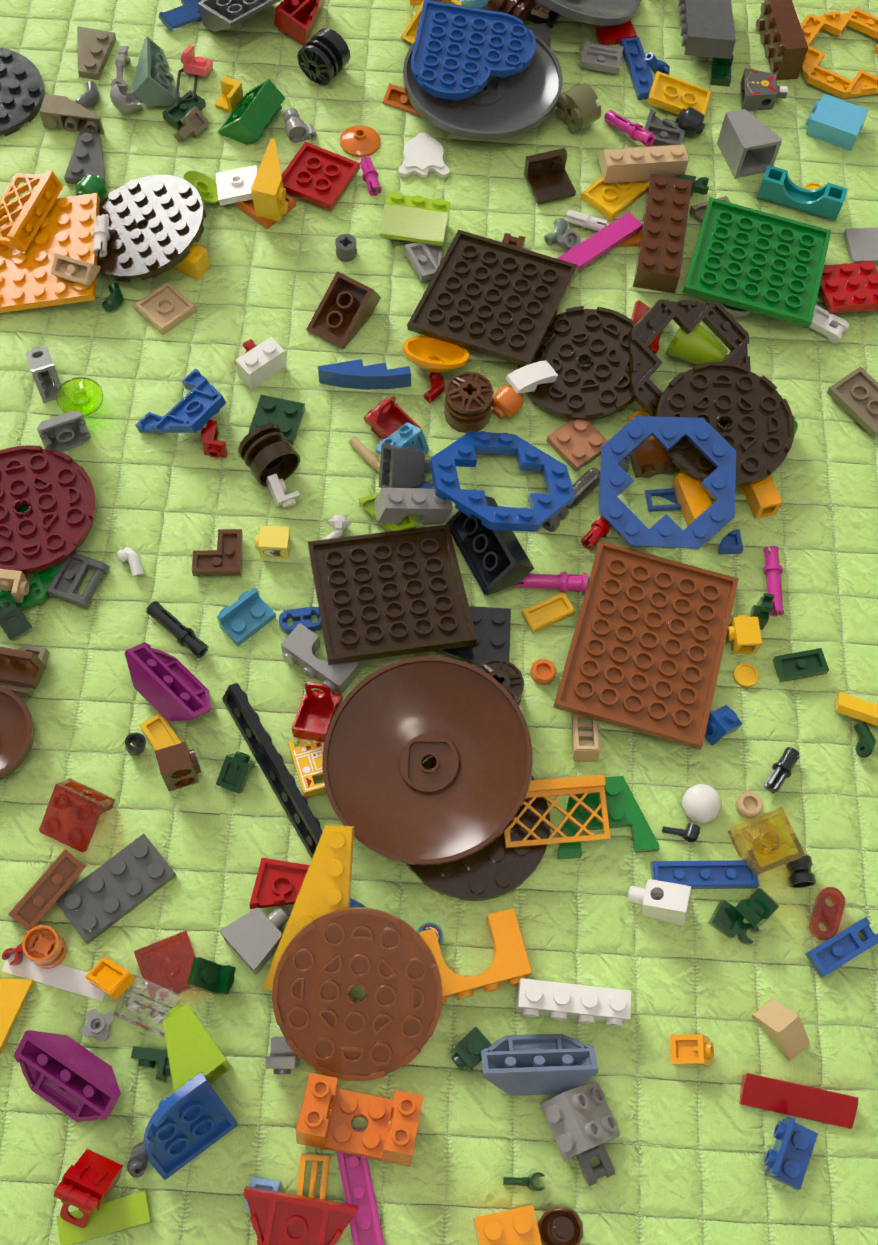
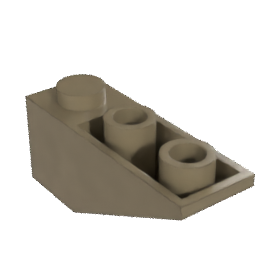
M45 94L39 111L44 127L104 135L100 116L66 96Z

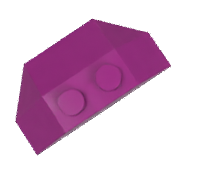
M145 642L125 651L133 687L166 721H192L210 712L209 690L177 658L161 650L151 648V645Z
M27 1030L24 1033L14 1057L20 1063L22 1073L30 1089L76 1122L108 1119L121 1095L112 1066L67 1035Z

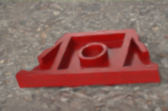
M248 1186L244 1189V1197L247 1199L251 1213V1223L258 1239L257 1245H334L358 1210V1205Z

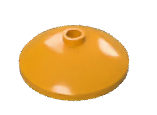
M429 336L412 337L403 344V353L407 359L430 373H445L457 370L467 364L469 359V352L466 348Z

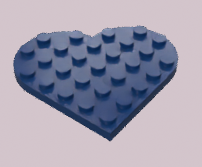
M424 0L411 57V73L418 86L431 96L458 101L479 93L487 85L490 76L504 78L517 74L527 68L534 58L536 49L535 36L532 30H528L523 25L524 22L507 13Z

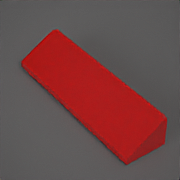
M750 1073L742 1075L740 1105L853 1129L859 1102L858 1097Z

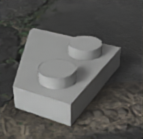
M417 242L406 244L403 251L420 281L431 280L441 263V246Z

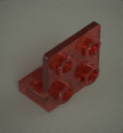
M71 778L57 783L39 832L83 853L89 847L100 815L111 810L116 799Z

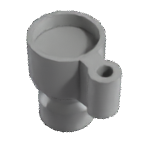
M290 108L283 113L285 130L291 142H301L306 137L310 139L316 138L314 126L312 124H305L296 109Z

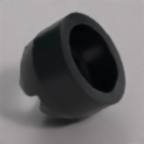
M140 733L129 734L125 739L127 752L133 756L140 755L146 748L145 737Z

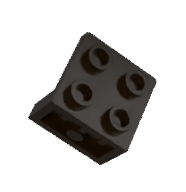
M565 148L526 156L524 176L537 204L576 195V190L565 170L567 160Z

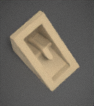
M774 998L751 1015L788 1061L792 1060L810 1044L800 1017Z

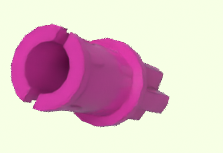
M369 156L362 157L360 161L363 171L362 178L367 184L369 194L377 196L382 191L378 181V172L374 169Z

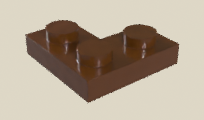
M218 529L217 550L193 551V576H241L242 529Z

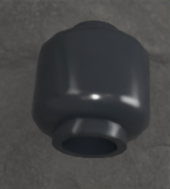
M691 106L687 109L683 108L674 122L677 124L676 126L685 131V136L688 138L694 137L695 134L700 135L706 126L703 123L704 114Z

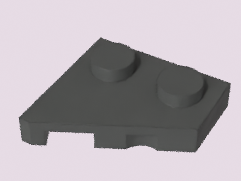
M650 109L644 129L655 135L652 145H682L685 131L678 126H674L666 118L662 121L655 116L656 111Z

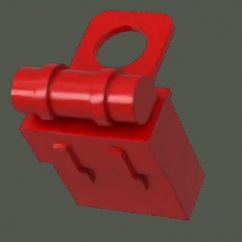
M395 396L381 401L378 406L368 411V414L363 417L364 421L371 426V431L383 440L405 423H410L421 429L398 406V403H395Z
M307 682L305 683L306 695L302 696L299 710L291 728L295 738L325 742L329 725L343 701V696L330 692V688L327 685Z
M86 1149L75 1165H71L65 1172L62 1181L55 1190L54 1197L60 1199L63 1203L60 1212L61 1218L75 1226L85 1228L88 1225L90 1215L95 1210L99 1211L101 1204L119 1180L123 1165ZM72 1205L79 1208L78 1210L83 1212V1217H73L69 1212V1206Z

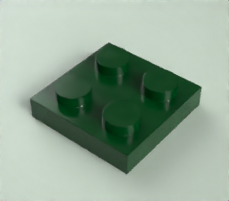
M261 395L249 428V433L261 425L276 424L287 437V441L294 445L305 411V403Z

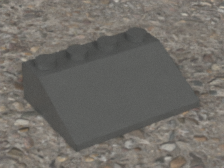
M202 0L197 5L203 25L216 32L231 28L280 0Z

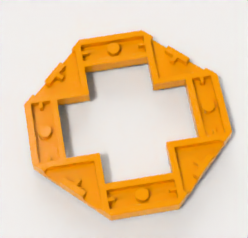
M850 9L849 13L843 14L840 11L828 12L821 17H816L815 14L807 15L800 24L808 45V50L801 67V72L806 82L841 99L878 94L877 76L860 69L854 79L849 80L819 66L825 53L810 47L822 29L840 37L847 26L874 39H878V17L859 9ZM878 44L874 50L876 54H878Z

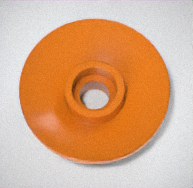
M356 125L347 128L341 134L340 145L351 156L366 157L378 150L380 136L371 127Z

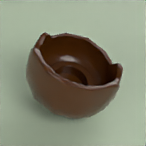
M552 1206L544 1211L538 1222L540 1239L544 1245H579L583 1238V1222L579 1215L568 1206Z

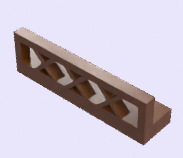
M0 646V682L37 689L46 669L44 663L34 652Z

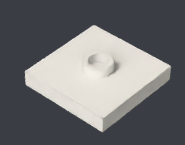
M256 165L216 173L220 206L252 200L251 187L258 172Z

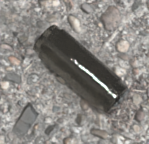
M589 469L572 485L575 498L573 503L567 508L572 509L576 507L600 485V471L598 469Z

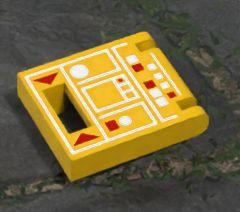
M299 738V746L295 747L293 740L288 741L304 797L308 798L327 792L324 782L314 784L313 781L314 777L323 775L324 742Z

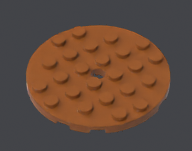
M366 907L343 908L324 914L311 921L288 944L280 958L274 976L272 988L273 1011L277 1025H279L287 1045L298 1055L299 1059L302 1058L314 1067L316 1071L340 1080H374L387 1076L388 1073L400 1067L403 1068L421 1052L429 1038L433 1035L442 1004L441 976L435 957L428 944L408 923L397 916L378 909ZM357 985L362 987L366 994L360 1001L353 1000L349 992L351 988Z

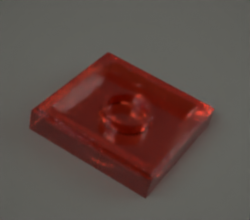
M186 930L134 951L152 1005L194 988L187 985L192 963L196 955Z

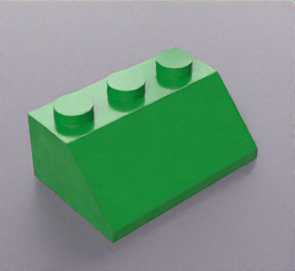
M268 79L245 93L218 130V133L244 144L258 141L263 136V129L273 122L271 119L273 115H276L282 109L281 104L285 97Z

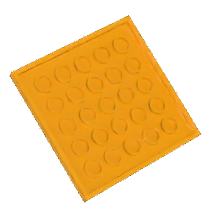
M97 193L57 198L25 252L18 251L15 246L0 245V313L96 300L97 275L91 285L87 286L50 274L55 253L97 265V256L93 253L94 237H92L100 207V198ZM20 205L10 210V212L12 213L13 211L21 208ZM7 213L1 215L0 219L6 216ZM8 222L7 224L1 226L0 228L3 229L4 227L10 225L11 223Z

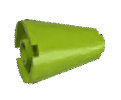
M698 324L689 334H686L679 328L665 354L691 363L702 364L722 362L727 357L726 353L728 350Z

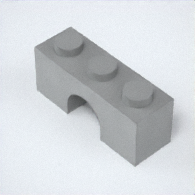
M381 488L374 501L377 523H400L407 515L420 514L422 524H444L453 510L451 501L449 499L442 500L437 497L434 489Z
M299 623L281 643L283 658L291 665L297 664L301 667L303 673L309 678L313 679L315 677L322 682L321 684L327 685L330 688V692H336L341 695L358 676V664L356 662L328 665L327 660L317 659L314 654L320 648L319 636Z

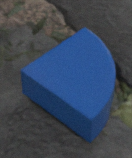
M740 529L729 532L722 539L718 548V555L742 554L743 545Z

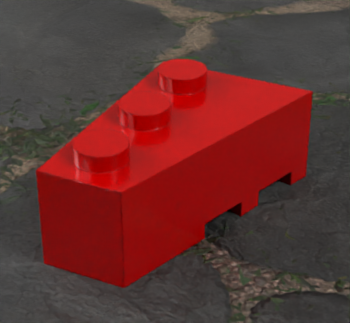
M283 0L275 8L274 26L304 46L311 35L325 0Z

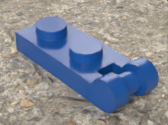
M867 917L805 954L821 978L878 943V933L875 934L869 926L871 923ZM860 931L866 941L862 942L857 932Z

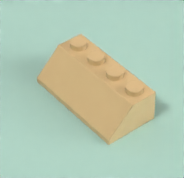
M685 145L597 150L604 184L649 181L651 174L674 178L675 174L685 175L689 161Z

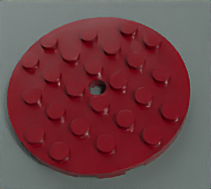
M25 445L0 450V569L22 571L23 574H29L55 566L71 556L83 544L93 527L97 511V501L92 482L82 466L80 467L70 456L56 449L51 451L42 449L41 446ZM22 505L29 506L25 514L17 512L18 508Z

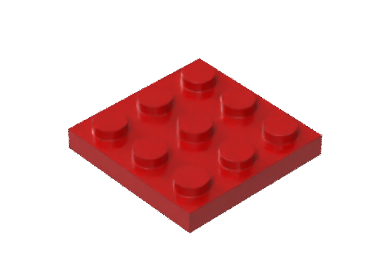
M305 142L281 175L283 187L286 188V193L332 211L360 170V163Z
M873 262L824 265L819 293L829 314L878 310V271Z

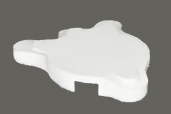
M419 133L405 144L403 152L404 162L398 169L400 177L406 178L410 175H417L421 178H426L429 172H434L441 178H447L450 175V169L443 161L444 151L442 145L436 139L430 137L429 134Z

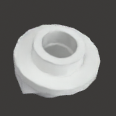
M333 515V519H328V523L334 531L323 540L340 538L343 531L351 524V521L347 520V516Z

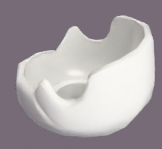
M697 784L688 788L684 793L682 807L685 815L693 822L704 824L713 821L718 816L721 810V798L717 790L711 786Z

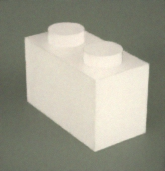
M272 337L235 360L238 377L251 390L287 367L285 350Z

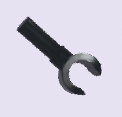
M688 823L685 830L663 826L662 833L679 835L688 842H695L700 834V827L693 823Z

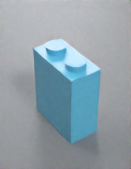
M824 93L821 100H816L812 110L814 114L810 113L805 125L809 127L806 135L851 151L869 109Z

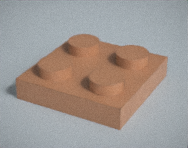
M577 419L569 421L547 436L546 442L577 472L601 455V447L608 440L588 420Z

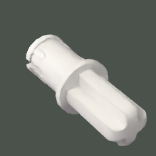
M568 210L565 218L567 222L582 226L584 230L588 228L594 231H600L605 228L608 220L590 216V213L583 214L574 210Z
M103 214L96 217L95 230L92 233V237H94L93 253L97 256L98 250H100L99 257L107 255V241L110 239V234L108 233L109 219Z

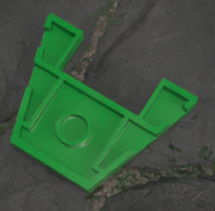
M605 777L606 785L604 788L609 829L630 827L635 853L658 851L660 849L659 844L624 777ZM599 793L587 794L582 802L595 811L600 804ZM583 794L575 796L580 799L583 796ZM570 796L566 808L567 813L577 803ZM579 805L571 816L583 825L591 814ZM599 809L597 814L601 817V810ZM595 817L585 827L588 830L603 829L602 823ZM567 819L563 825L562 832L567 837H572L580 828ZM580 842L562 843L559 845L558 860L581 858Z

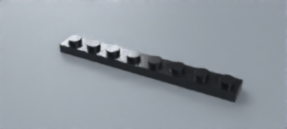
M238 683L228 686L222 700L312 859L323 832L320 823L308 807L306 798L302 796L296 786L294 777L284 765L282 756L275 749L270 735L265 731L260 722L258 714L251 707L247 694L242 691Z

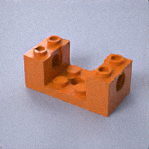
M310 1072L296 1128L297 1144L410 1167L423 1095L395 1090L393 1100L339 1089L338 1078ZM357 1117L364 1118L368 1123V1127L362 1132L355 1131L351 1126L352 1121Z

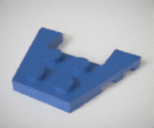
M194 369L182 381L185 388L191 391L164 417L148 412L135 426L141 433H196L204 427V424L212 416L220 411L226 404V401L216 388L201 375L199 370Z

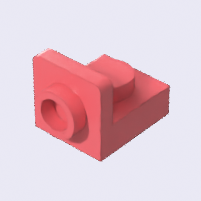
M189 45L182 52L181 63H183V72L206 77L213 70V61L206 60L204 57H194V46Z

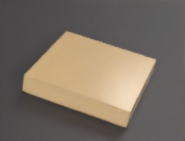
M166 282L134 304L135 310L162 335L197 312L196 306L169 282Z

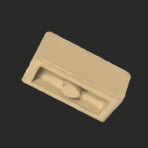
M55 253L50 275L90 286L101 266Z

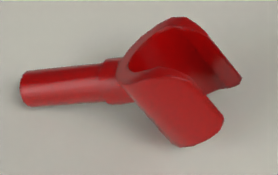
M22 943L15 949H6L2 954V959L7 960L15 953V958L11 961L10 965H19L23 960Z

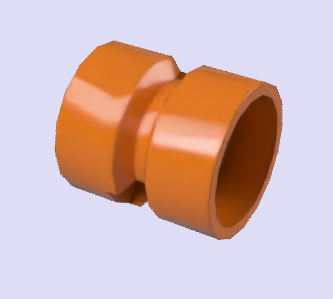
M35 926L23 938L22 949L24 954L40 968H55L66 957V942L50 926Z

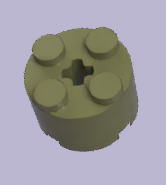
M578 83L558 96L555 115L568 126L572 134H575L600 118L601 106L597 107L595 100L598 97L594 90L586 83Z

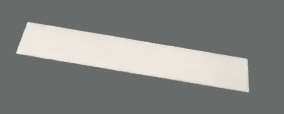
M13 953L5 961L1 970L2 972L26 979H33L39 983L100 1001L103 1000L105 995L104 992L90 984L85 978L88 974L87 972L60 964L55 968H40L27 958L25 954H23V960L19 965L12 966L10 963L15 958V953Z

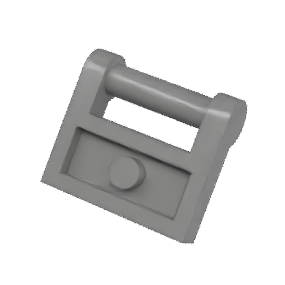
M586 40L580 68L618 74L624 46L618 45V47L591 43V40Z

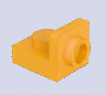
M704 1034L670 1035L671 1064L710 1067L711 1059H714L713 1042H710L709 1037Z

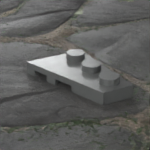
M80 131L64 176L65 182L77 185L87 174L98 175L105 181L101 136L96 133Z

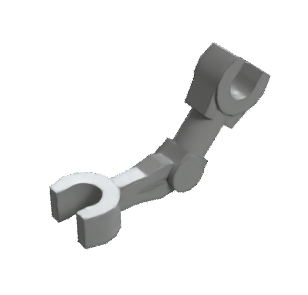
M119 46V56L115 57L117 78L111 82V88L115 84L126 85L125 92L127 93L128 86L123 80V67H125V63L130 61V56H128L129 46Z

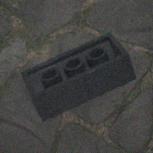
M485 496L488 506L499 507L494 498ZM459 510L446 523L449 524L451 535L484 595L488 596L517 585L534 570L532 563L513 531L489 530L481 525L482 520L474 515L469 517Z

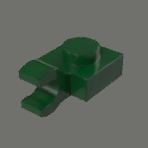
M675 174L674 178L692 180L690 197H692L693 193L702 195L708 193L709 186L707 184L709 178L700 177L696 180V176Z

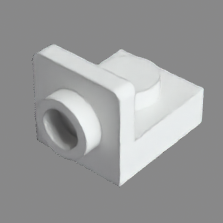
M277 474L267 477L266 483L276 507L283 506V508H287L296 504L295 500H298L300 496L298 491L285 495L284 493L287 492L283 479H278Z

